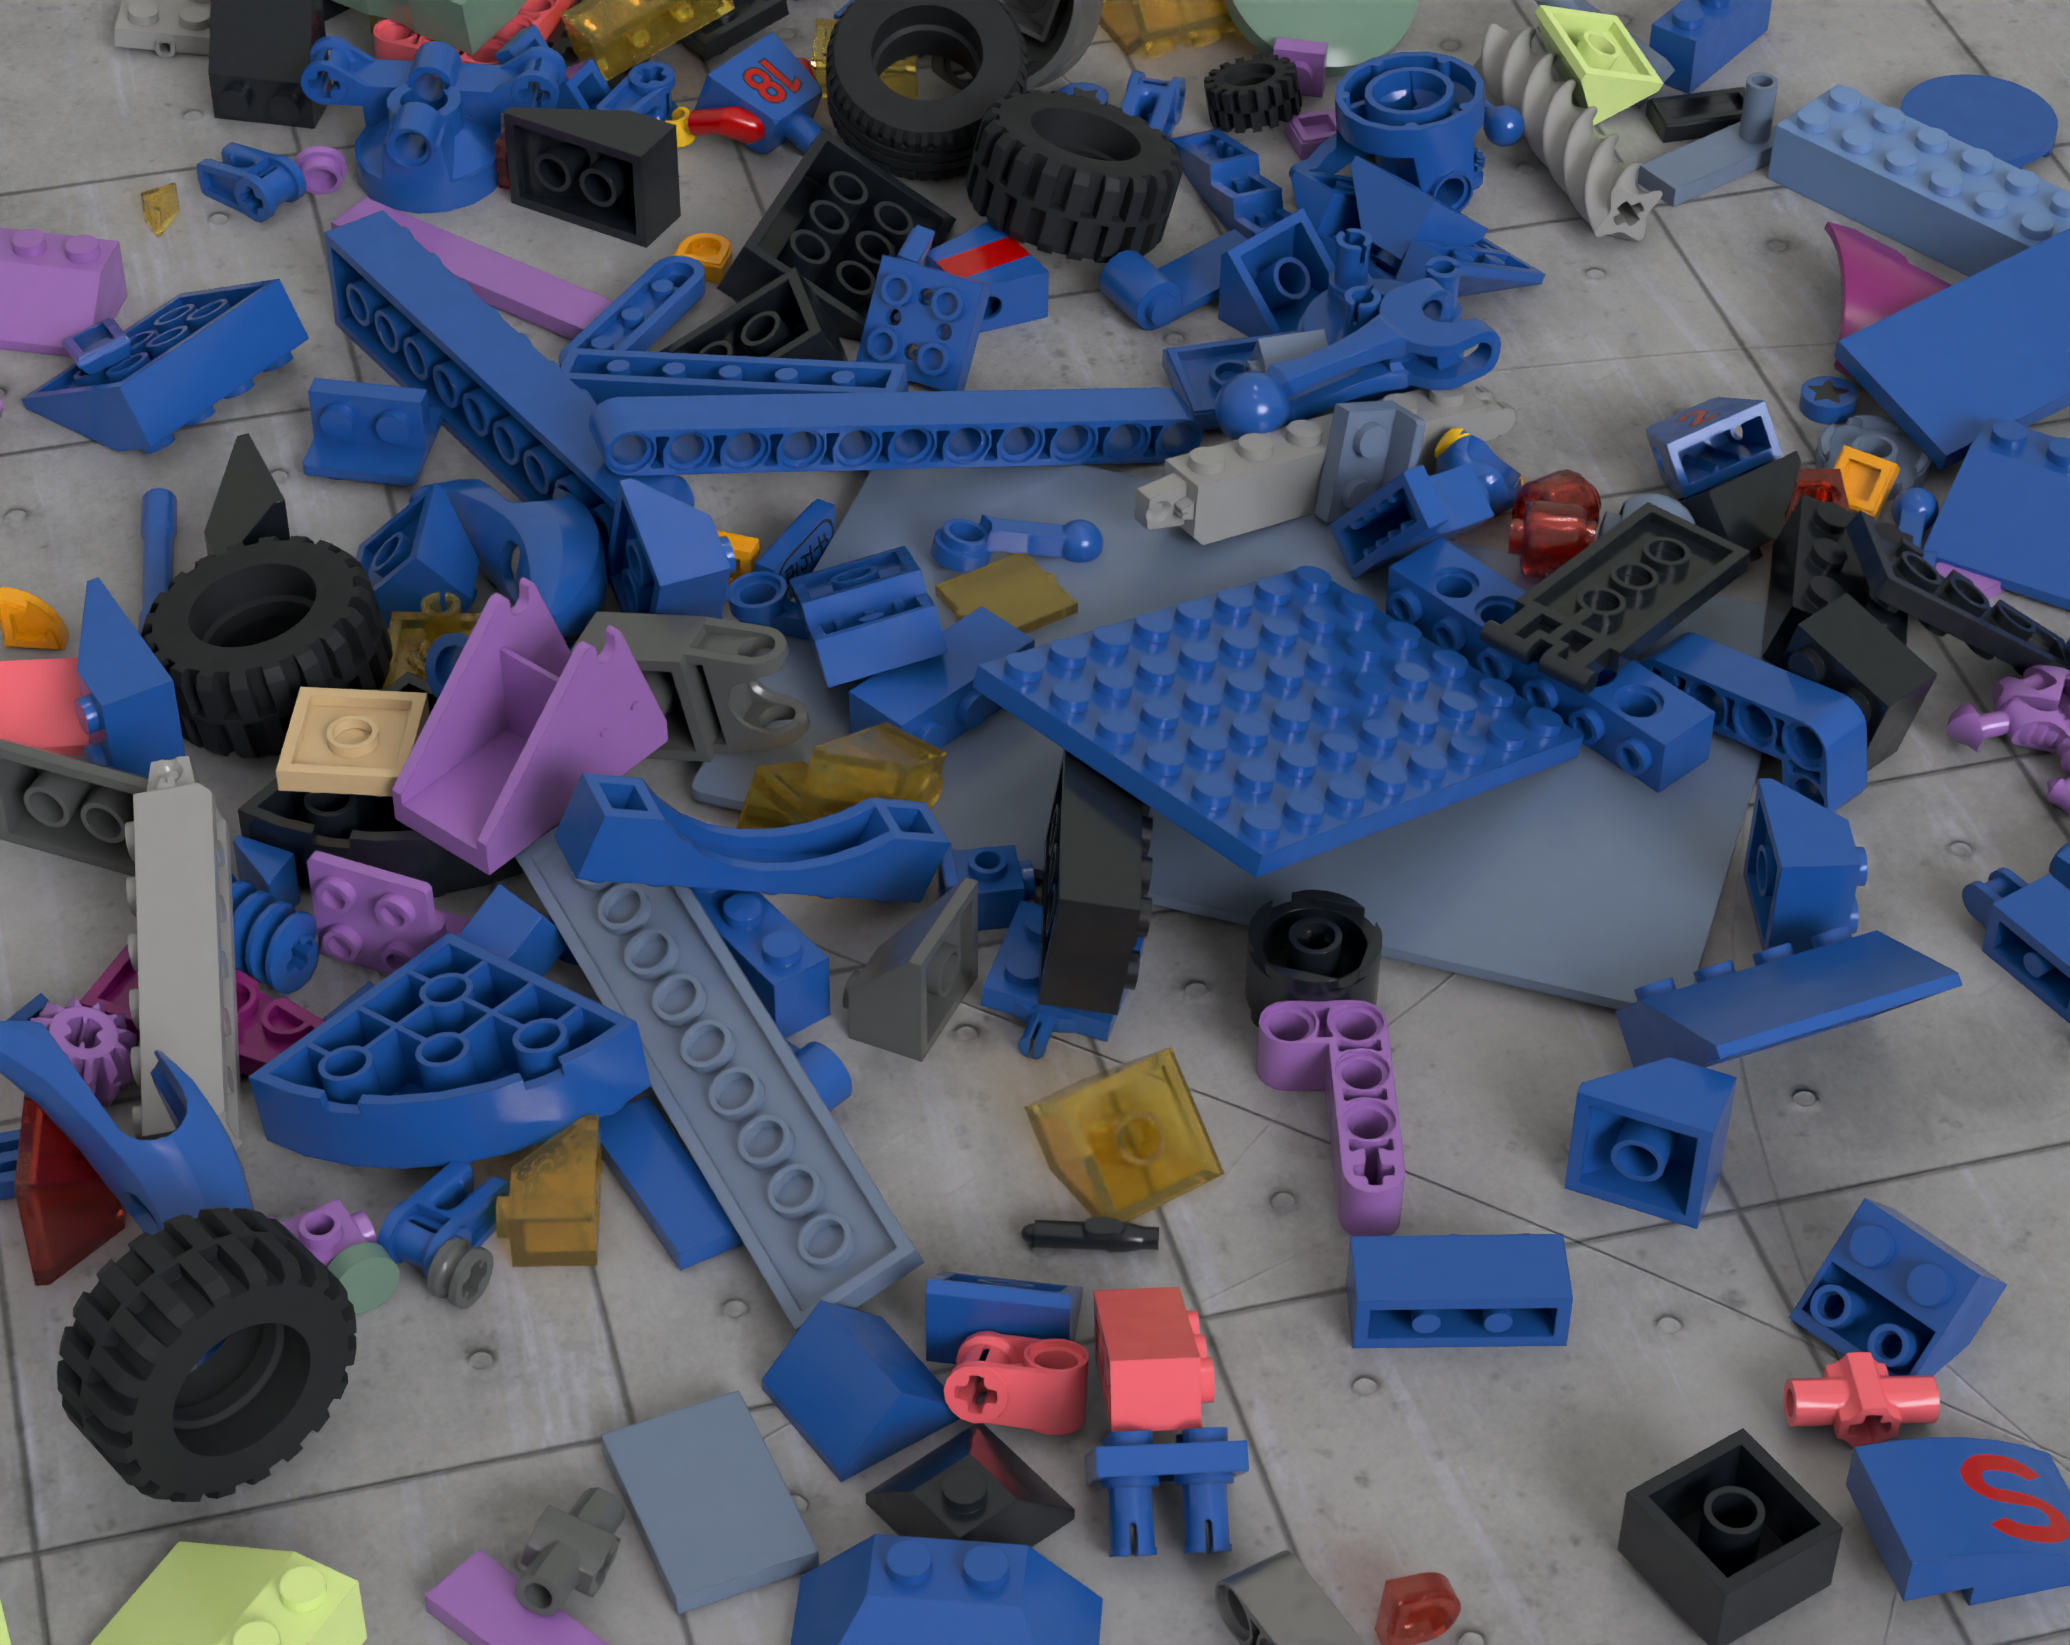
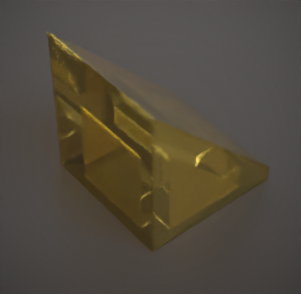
M176 182L140 193L144 220L157 237L162 236L180 211Z

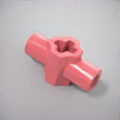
M1871 1352L1846 1353L1839 1361L1825 1366L1822 1378H1791L1786 1380L1784 1386V1412L1790 1427L1833 1426L1836 1438L1845 1440L1850 1444L1851 1450L1856 1446L1881 1443L1897 1437L1901 1424L1935 1423L1939 1415L1940 1398L1935 1377L1932 1375L1889 1376L1886 1364L1877 1362Z

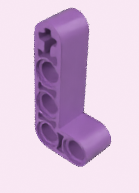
M1296 1000L1275 1002L1269 1005L1260 1014L1256 1059V1072L1259 1079L1265 1085L1276 1090L1325 1091L1338 1218L1341 1226L1352 1236L1394 1234L1400 1226L1405 1161L1388 1023L1384 1012L1376 1005L1360 1000L1321 1002Z

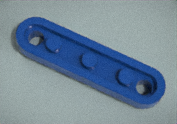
M686 256L666 257L654 263L561 350L559 354V367H561L570 348L646 351L703 297L706 291L704 266L698 260Z

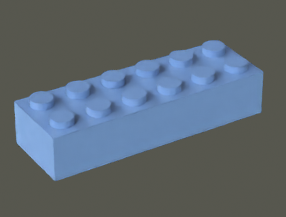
M1837 84L1775 125L1768 179L1970 277L2070 228V191L2040 179L2031 171L2019 169L1994 157L1989 151L1974 148L1949 136L1942 129L1927 126L1910 118L1897 108L1887 107L1863 96L1854 88Z

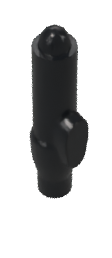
M1091 1217L1085 1222L1035 1220V1223L1024 1226L1021 1231L1022 1238L1038 1248L1106 1250L1109 1253L1131 1252L1142 1249L1159 1250V1227L1141 1226L1108 1217Z

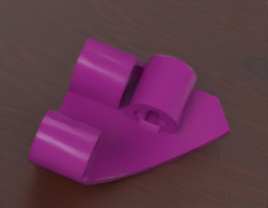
M1827 222L1824 228L1832 239L1837 251L1841 273L1842 307L1838 341L1952 286L1942 279L1908 263L1906 257L1897 250L1856 229L1832 222ZM1836 359L1834 364L1835 370L1856 380Z

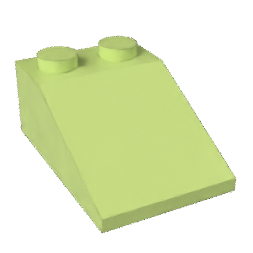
M179 1541L90 1645H362L367 1639L359 1581L294 1551Z

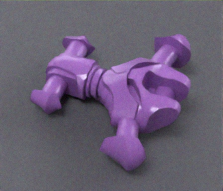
M2048 665L2032 666L2025 669L2023 679L2021 680L2008 676L1994 684L1992 688L1993 712L1978 715L1977 710L1972 704L1961 705L1952 712L1946 726L1947 735L1957 743L1966 745L1977 753L1980 752L1983 739L2007 734L2013 744L2053 754L2056 751L2061 757V769L2069 778L2064 780L2063 778H2056L2047 781V801L2058 806L2065 813L2070 814L2069 670Z

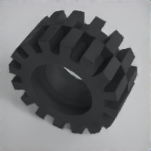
M1261 54L1253 55L1252 60L1245 61L1244 57L1235 59V64L1228 62L1220 64V70L1212 69L1208 72L1209 76L1204 78L1210 122H1212V126L1215 128L1221 127V131L1229 132L1235 128V133H1245L1246 129L1252 128L1253 133L1260 132L1263 126L1268 125L1271 129L1278 127L1279 121L1287 123L1293 119V115H1298L1301 112L1302 100L1296 64L1294 62L1290 63V59L1287 57L1278 59V55L1270 54L1266 59H1262Z

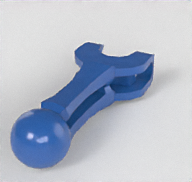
M1422 278L1390 290L1381 301L1379 315L1357 331L1334 344L1296 359L1272 363L1269 365L1266 373L1246 371L1228 379L1217 394L1215 417L1222 432L1233 441L1249 433L1261 434L1276 431L1287 426L1292 421L1307 420L1318 413L1333 408L1335 403H1344L1379 392L1405 389L1410 385L1430 390H1451L1486 375L1495 367L1501 349L1500 337L1485 322L1477 318L1449 323L1451 320L1450 291L1433 278ZM1430 301L1427 308L1422 312L1423 306ZM1479 344L1478 348L1470 355L1462 358L1457 356V354Z

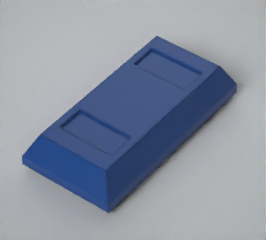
M107 318L65 339L62 343L77 366L91 376L130 357L131 341L113 318Z

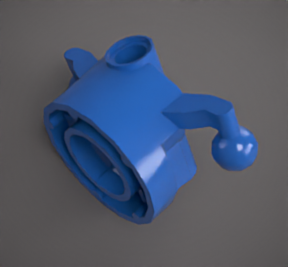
M1429 51L1397 52L1372 58L1350 69L1337 83L1335 93L1336 133L1319 145L1307 160L1294 164L1289 170V177L1292 178L1295 169L1336 174L1345 166L1351 164L1356 155L1363 159L1374 156L1376 166L1412 183L1461 212L1469 204L1473 196L1474 135L1483 126L1484 133L1492 144L1500 147L1511 146L1521 139L1525 122L1523 116L1516 108L1508 105L1495 107L1484 97V81L1476 69L1456 57Z

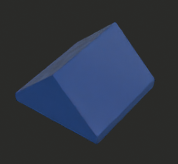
M1304 208L1221 254L1218 319L1248 337L1297 331L1300 318L1310 302L1328 289L1329 276L1335 271V265Z
M944 1271L928 1278L926 1283V1361L956 1364L960 1345L968 1336L978 1331H994L1000 1334L1037 1339H1066L1075 1342L1083 1287ZM983 1350L979 1361H986L990 1350Z
M820 1300L761 1379L762 1390L840 1482L960 1419L952 1413L945 1402L944 1386L883 1317Z

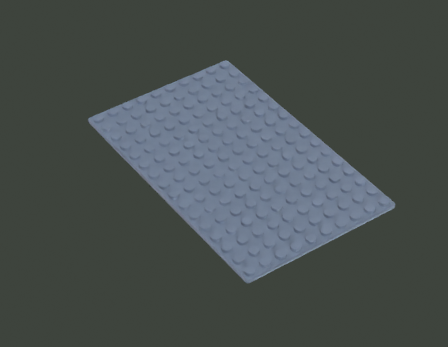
M1084 465L871 470L813 572L905 545L921 569L927 593L936 605L942 631L982 606L1035 639V647H1039L1057 639L1069 638L1092 631L1100 626L1112 625L1135 618L1140 614L1152 613L1178 605L1183 601L1195 600L1218 593L1223 589L1235 588L1258 581L1260 578L1278 575L1304 565L1325 570L1331 575L1332 581L1352 593L1361 594L1372 599L1376 603V608L1386 613L1389 567L1393 564L1353 579L1329 527L1333 522L1327 523L1314 515V513L1206 545L1200 544L1180 526L1147 530L1134 519V510L1136 508L1135 495L1137 488L1155 480ZM982 514L999 519L1065 525L1072 520L1083 519L1096 525L1103 537L1101 554L1092 561L1082 563L1071 562L1060 557L996 551L991 555L985 570L978 573H961L940 565L931 555L935 532L943 527L946 521L966 519L980 524ZM1451 540L1448 541L1526 592L1545 579L1542 575L1543 568L1552 574L1564 565V563ZM1536 565H1538L1537 569H1539L1538 572L1542 576V578H1540L1537 572L1535 571L1534 567ZM1721 595L1712 597L1633 659L1640 663L1676 637L1690 632L1776 667L1779 665L1762 658L1767 605ZM785 636L790 654L785 659L782 668L758 680L768 689L780 694L789 695L802 702L806 707L810 720L808 730L800 739L780 749L715 754L711 762H703L691 784L692 796L699 802L796 824L808 823L841 812L868 798L926 802L946 837L951 842L953 851L1015 845L1018 861L1031 860L1034 877L1043 879L1044 842L1064 749L1004 708H1001L986 718L979 726L969 729L942 747L935 755L924 759L902 774L850 739L849 691L873 675L828 688L810 641ZM769 648L768 651L766 652V654H768V653H769L770 651H772L773 649H770V648ZM792 720L771 721L765 728H780L789 724ZM1712 731L1708 760L1658 793L1588 746L1582 744L1578 757L1257 878L1150 807L1148 817H1153V829L1147 856L1153 858V866L1147 897L1152 898V904L1250 926V922L1257 910L1273 900V907L1290 902L1292 892L1302 890L1331 891L1357 901L1365 908L1364 917L1374 927L1376 922L1378 923L1382 931L1381 956L1618 1010L1637 1002L1634 989L1668 978H1673L1676 989L1695 984L1696 980L1693 972L1699 970L1764 752Z

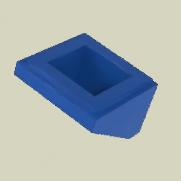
M238 835L233 840L239 880L248 881L254 885L257 891H268L274 896L276 901L289 902L295 908L301 901L294 853Z

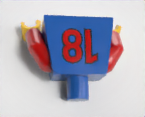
M771 32L707 74L695 110L690 113L688 108L678 107L671 114L672 120H665L664 122L676 125L677 148L691 144L696 139V136L721 135L740 141L759 154L767 155L788 140L806 154L820 131L824 129L813 120L823 92L817 82L810 61L805 58L795 57L784 43Z

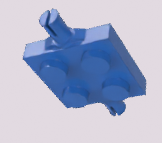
M1021 900L983 985L980 1005L1012 1014L1027 1024L1022 1038L1018 1042V1049L1020 1053L1028 1057L1034 1043L1032 1059H1039L1044 1056L1053 1032L1078 1033L1107 1042L1118 1015L1038 1004L1042 905ZM1138 937L1134 950H1140L1141 959L1145 938ZM1123 989L1119 1011L1121 1009L1128 989Z

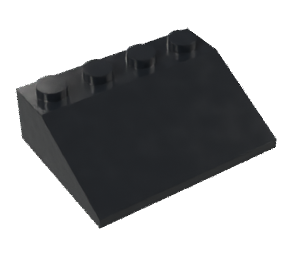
M822 129L739 252L717 289L738 303L795 267L828 310L838 337L861 342L882 255L897 257L913 227L916 228L917 225L935 231L931 249L943 243L957 219ZM897 309L894 310L890 315L892 323H894L895 321L894 315L899 311Z

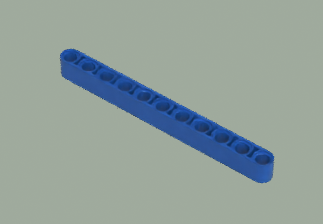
M1165 387L615 397L598 404L588 420L589 430L609 470L623 476L1165 462V459L1190 453L1191 450L1200 446L1203 438V431L1179 393Z

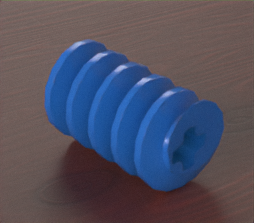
M231 873L235 970L250 974L253 979L259 983L270 985L278 993L290 994L298 991L310 981L317 967L320 953L319 944L315 941L317 933L316 920L308 912H296L293 905L289 902L276 901L274 896L268 891H257L254 885L248 881H237L233 873Z

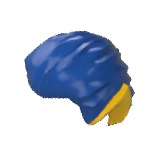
M1452 428L1438 442L1434 451V457L1436 458L1434 474L1470 462L1477 478L1484 483L1488 490L1489 505L1493 513L1500 514L1513 508L1522 489L1524 491L1525 488L1522 475L1494 454L1483 440L1465 432L1464 428Z

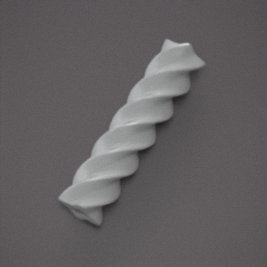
M1496 23L1490 24L1483 39L1481 56L1473 67L1483 79L1494 100L1499 106L1508 105L1516 108L1521 113L1525 122L1522 136L1527 139L1532 151L1539 160L1547 166L1554 181L1569 196L1574 208L1590 224L1596 237L1609 235L1624 240L1640 241L1646 236V217L1662 197V192L1660 190L1646 192L1636 188V174L1640 169V163L1632 162L1626 164L1617 162L1614 159V147L1619 140V136L1617 134L1604 136L1593 132V119L1598 109L1595 106L1580 108L1572 104V92L1577 86L1576 80L1559 81L1551 77L1552 65L1557 58L1555 53L1540 55L1531 51V41L1536 34L1535 27L1531 26L1511 32Z

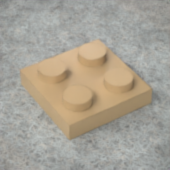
M300 687L276 768L278 791L373 795L378 797L392 796V788L428 719L429 704L427 693Z

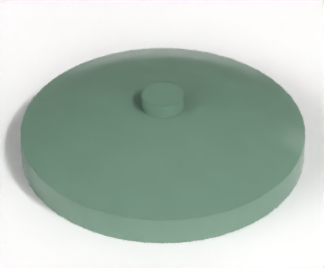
M1223 0L1232 21L1242 35L1267 57L1270 54L1273 55L1277 37L1328 43L1326 76L1329 77L1345 76L1350 69L1372 58L1389 55L1408 31L1418 6V0Z

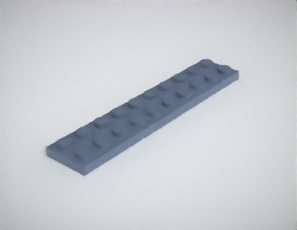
M558 826L515 856L603 1006L637 1022L653 1091L796 1332L820 1300L855 1309L925 1263L692 889L681 886L665 885L663 887H652L646 884L608 881L593 883L587 880L576 879L554 837Z

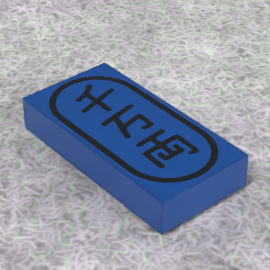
M816 499L755 562V571L774 572L786 580L790 600L794 595L789 579L812 573L835 534V504Z

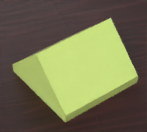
M1540 5L1536 10L1535 15L1546 53H1555L1557 57L1553 64L1554 68L1563 81L1576 80L1577 86L1572 95L1581 108L1595 106L1598 109L1593 119V126L1655 94L1664 84L1618 16Z

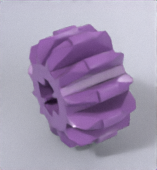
M74 995L65 1004L64 1008L47 1002L43 1011L40 1012L39 1018H31L30 1021L40 1022L45 1026L98 1101L103 1105L110 1106L114 1098L118 1096L119 1090H126L127 1085L133 1079L130 1054L131 1048L138 1046L136 1042L137 1034L126 1030L125 1014L106 1015L102 999L92 1008L82 1006Z

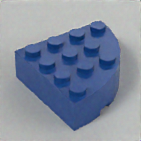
M451 932L444 935L249 1076L267 1141L306 1157L349 1166L396 1169L447 1166L451 1161L472 1164L477 1160L511 1154L562 1137L575 1128L578 1129L603 1116L615 1114L624 1107L626 1102L651 1086L636 1021Z

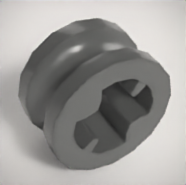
M452 1237L440 1247L432 1260L427 1276V1290L437 1298L449 1296V1301L454 1306L460 1309H467L481 1297L489 1283L494 1265L492 1253L483 1247L472 1249L468 1240L462 1237Z

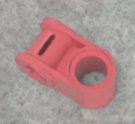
M978 1331L968 1336L960 1345L956 1358L957 1366L948 1374L943 1390L946 1404L952 1413L960 1419L974 1424L988 1423L1031 1429L1034 1432L1046 1435L1073 1433L1081 1429L1085 1424L1089 1352L1084 1346L1066 1339H1037L1000 1334L994 1331ZM983 1350H990L986 1361H979ZM981 1391L987 1393L981 1405L976 1404Z

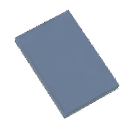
M739 1390L601 1434L602 1452L677 1615L810 1571L819 1566V1551Z

